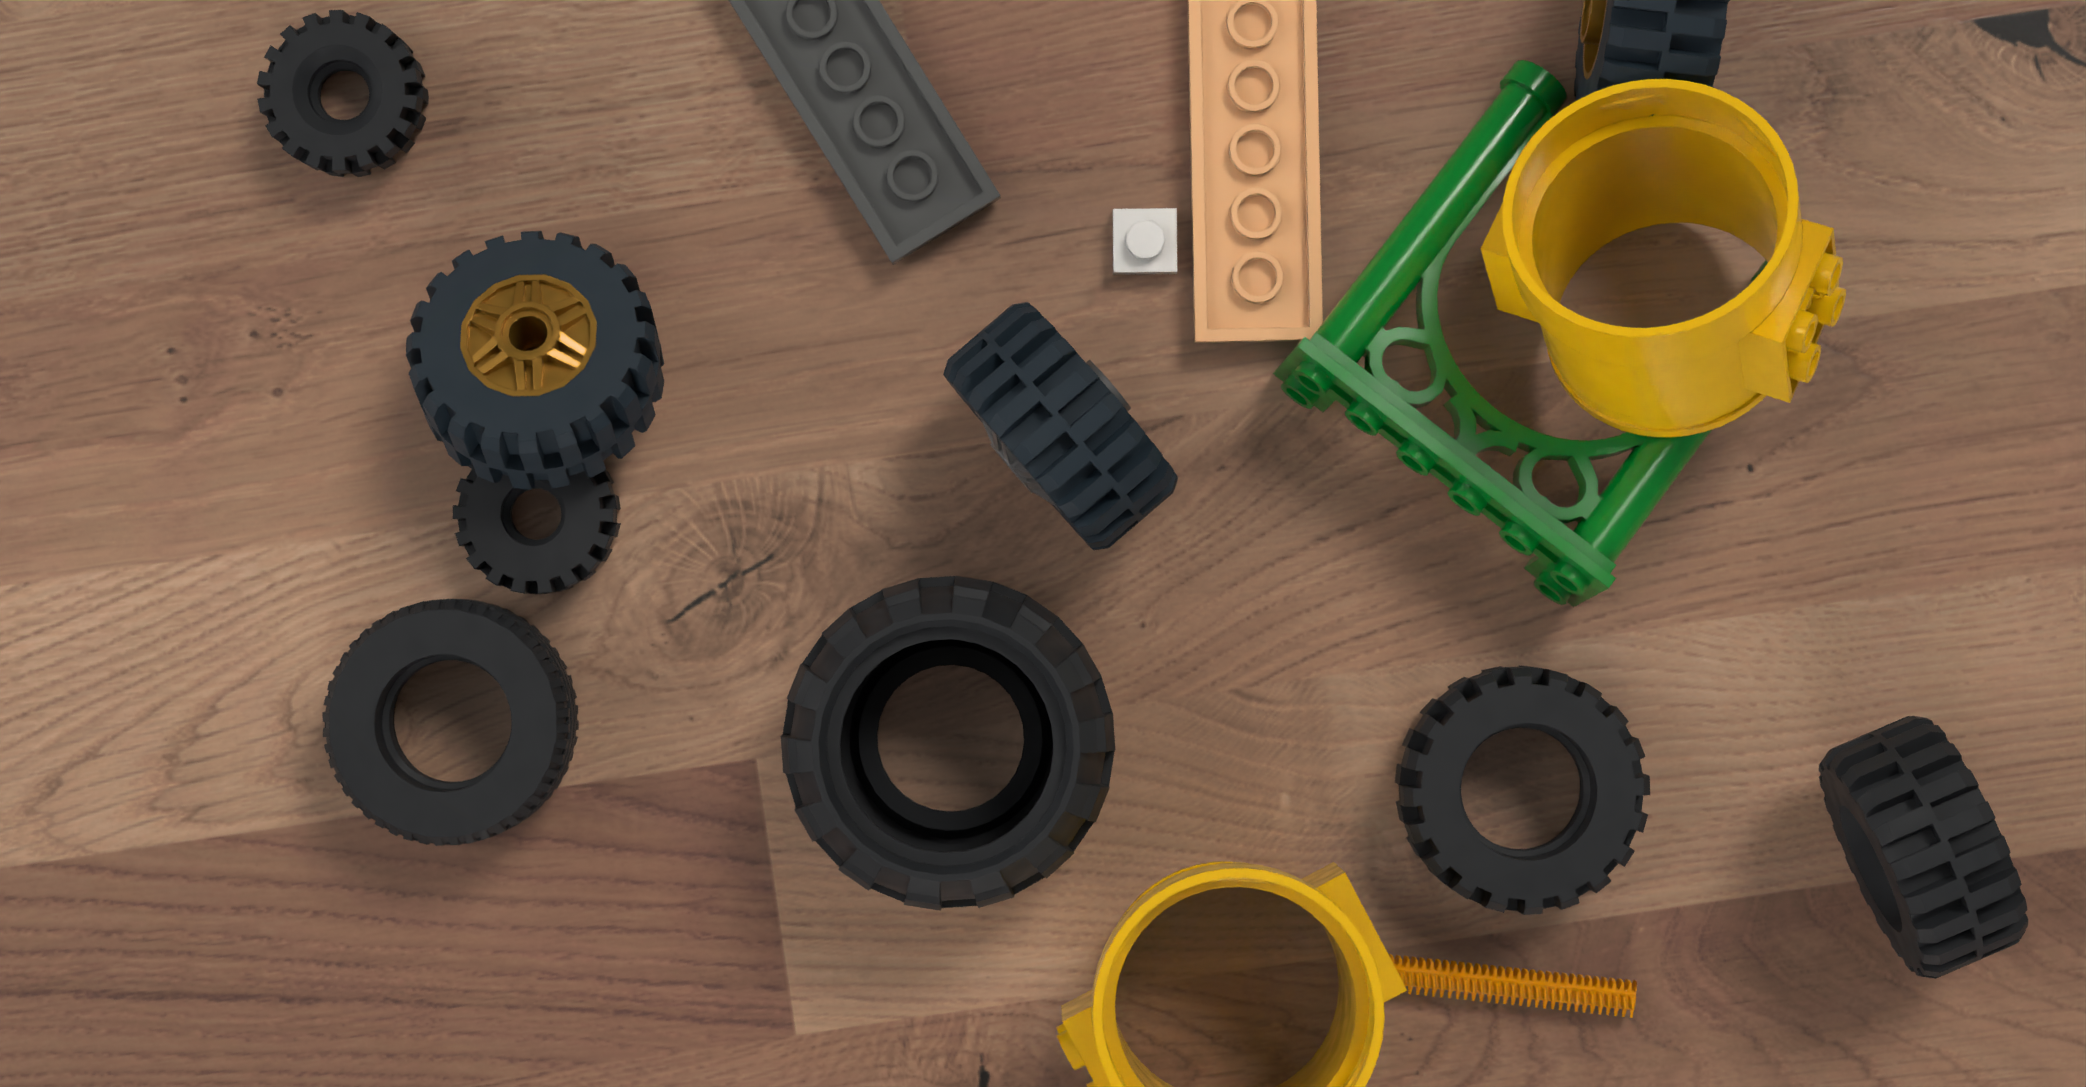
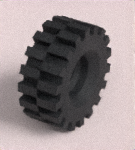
M329 10L330 16L323 18L313 13L302 18L305 25L296 30L289 25L281 32L280 35L285 39L278 50L270 45L264 56L271 63L267 72L259 71L257 85L264 89V98H257L260 113L267 116L269 124L265 126L272 138L278 140L283 145V150L317 171L321 170L329 175L344 177V174L362 177L371 175L370 169L377 166L385 170L396 163L393 159L395 154L400 150L407 153L415 144L410 139L414 130L417 128L422 131L426 121V117L421 114L422 104H429L428 90L422 84V78L426 77L423 68L415 60L411 48L383 23L381 25L370 16L358 12L356 16H353L344 10ZM340 71L358 73L364 78L369 89V100L365 109L358 116L348 120L331 117L324 110L321 103L323 84L331 75Z
M473 464L468 466L472 470L466 479H460L456 489L457 492H460L458 506L453 505V519L458 520L460 532H456L455 535L459 546H464L469 554V557L466 558L474 569L481 570L487 575L485 579L496 586L509 588L513 592L547 594L561 592L573 588V585L580 581H586L596 573L595 569L602 561L606 562L612 552V549H610L614 537H618L621 524L617 523V510H621L619 496L614 494L611 485L614 481L607 470L591 478L587 477L585 471L569 476L570 485L552 489L548 480H535V488L533 489L546 490L559 502L561 520L557 529L550 536L534 540L523 536L516 529L512 520V509L515 501L521 494L530 489L513 488L509 476L502 475L500 482H490L477 476Z

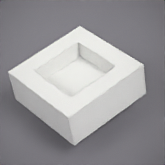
M1177 208L1113 209V275L1177 274Z

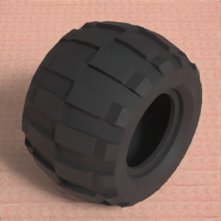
M961 576L917 578L882 589L847 609L822 632L819 640L803 663L800 664L787 696L788 703L783 735H781L783 773L786 774L796 808L794 810L812 842H817L838 865V870L868 891L870 889L900 900L907 906L941 911V908L978 906L980 908L1013 898L1020 891L1045 877L1048 878L1074 854L1075 849L1093 823L1097 821L1110 788V777L1114 752L1116 750L1114 720L1100 672L1084 644L1057 615L1028 595L993 581ZM956 665L969 667L985 673L998 682L1011 696L1023 724L1024 744L1021 760L1015 774L1006 787L994 798L966 810H936L911 800L890 780L883 767L878 750L880 717L889 698L908 678L936 666Z

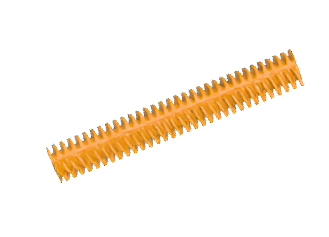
M1389 954L1404 985L1408 986V994H1412L1413 987H1416V995H1419L1422 987L1424 988V996L1428 995L1429 988H1431L1432 997H1435L1437 989H1440V998H1443L1445 990H1448V998L1450 999L1453 991H1456V999H1459L1460 993L1464 992V1000H1467L1468 994L1471 993L1472 1001H1475L1476 994L1478 993L1480 1002L1483 1001L1484 995L1487 994L1488 1003L1491 1002L1492 995H1495V1003L1497 1004L1499 1003L1500 996H1503V1004H1506L1508 997H1511V1005H1514L1516 998H1519V1006H1522L1525 998L1527 999V1007H1530L1531 1001L1534 999L1535 1008H1538L1540 1000H1543V1009H1546L1548 1001H1551V1009H1554L1555 1003L1559 1002V1010H1562L1563 1004L1567 1003V1011H1570L1571 1004H1574L1575 1012H1577L1581 1004L1583 1013L1586 1012L1587 1005H1590V1014H1593L1595 1006H1598L1599 1015H1601L1603 1007H1606V1015H1609L1611 1008H1614V1016H1617L1619 1009H1622V1017H1625L1626 1011L1630 1010V1018H1633L1637 991L1636 980H1633L1631 983L1628 979H1625L1623 982L1620 978H1617V981H1615L1614 978L1609 977V980H1607L1606 977L1602 976L1601 979L1598 976H1593L1592 979L1589 975H1585L1584 978L1581 974H1578L1576 977L1573 973H1570L1568 977L1567 973L1564 972L1560 976L1559 972L1555 971L1552 975L1550 971H1546L1544 974L1542 970H1538L1536 973L1534 969H1530L1528 972L1526 968H1522V971H1520L1517 967H1514V970H1512L1508 966L1505 970L1503 966H1498L1497 969L1495 965H1491L1489 969L1487 964H1483L1481 968L1478 963H1475L1473 968L1470 962H1467L1465 967L1462 961H1459L1458 965L1456 961L1452 960L1449 964L1448 960H1443L1441 963L1439 959H1435V962H1433L1431 958H1427V961H1425L1423 957H1419L1418 961L1416 957L1412 956L1410 960L1406 955L1403 956L1402 960L1400 955H1396L1394 959L1393 955Z

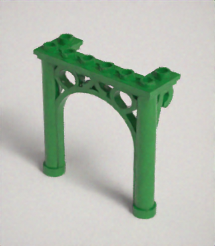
M1517 60L1500 81L1501 92L1310 340L1304 337L1273 374L1283 381L1281 388L1284 393L1304 408L1311 409L1315 406L1321 412H1324L1335 400L1347 408L1345 416L1354 426L1371 436H1376L1377 433L1382 435L1398 448L1396 455L1408 468L1423 476L1431 473L1450 488L1447 494L1457 506L1475 516H1479L1482 513L1501 528L1499 531L1500 537L1511 548L1527 556L1534 553L1536 556L1529 560L1524 569L1536 578L1534 581L1535 587L1551 601L1560 605L1569 603L1575 607L1609 589L1616 579L1611 574L1616 567L1615 561L1712 430L1690 436L1671 438L1649 437L1629 432L1598 440H1570L1553 437L1527 428L1494 408L1472 387L1451 356L1440 326L1437 297L1439 278L1446 257L1456 240L1514 166L1520 153L1533 135L1559 111L1567 100V93L1564 87L1551 73L1533 62ZM1766 259L1752 277L1749 285L1755 280V278L1762 272V270L1767 265L1768 262L1766 261ZM1417 286L1416 318L1418 329L1396 327L1386 331L1384 329ZM1393 345H1403L1424 350L1431 372L1430 383L1427 389L1418 392L1409 391L1401 387L1397 381L1391 379L1385 373L1382 365L1385 349ZM1362 356L1365 357L1364 368L1357 364ZM1443 389L1451 397L1443 406L1451 414L1454 423V438L1416 410L1417 408L1427 406L1443 392ZM1476 423L1486 431L1476 434ZM1517 448L1529 452L1518 461L1513 471V484L1476 456V454L1484 451H1499L1507 456H1511L1516 452ZM1632 450L1600 495H1598V479L1590 460L1604 459ZM1538 461H1567L1579 486V496L1573 506L1568 508L1558 507L1552 504L1547 497L1540 495L1534 488L1532 470ZM1572 521L1578 523L1573 531L1565 524Z

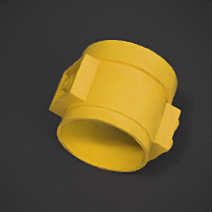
M1646 79L1609 86L1576 100L1554 115L1533 135L1516 160L1507 181L1503 203L1480 248L1497 309L1540 323L1554 373L1568 395L1583 410L1599 421L1621 431L1649 437L1671 438L1710 431L1736 420L1750 411L1766 396L1790 403L1799 382L1809 383L1811 381L1821 354V345L1817 344L1825 325L1835 326L1841 315L1846 298V289L1839 287L1843 258L1836 256L1834 228L1801 219L1798 183L1794 166L1779 135L1760 114L1741 100L1713 87L1684 80ZM1692 223L1717 228L1740 238L1752 246L1768 262L1755 280L1732 300L1705 315L1668 326L1630 328L1609 325L1581 316L1560 304L1563 293L1571 278L1592 254L1610 241L1628 232L1652 225Z
M1213 861L1182 868L1152 884L1128 907L1112 931L1097 965L1093 989L1061 1005L1063 1023L1056 1027L1059 1033L1056 1036L1074 1071L1086 1066L1093 1081L1086 1084L1087 1087H1174L1157 1077L1141 1063L1121 1033L1115 1013L1116 991L1121 969L1136 939L1152 920L1164 910L1180 900L1207 890L1244 887L1277 894L1300 905L1311 913L1326 931L1337 963L1338 1000L1329 1032L1311 1060L1295 1075L1276 1087H1365L1378 1060L1383 1040L1385 1022L1384 1002L1407 991L1346 873L1335 862H1332L1300 879L1279 869L1263 865L1234 861Z

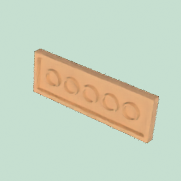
M1187 0L1194 343L1301 341L1304 337L1310 340L1323 323L1316 0Z

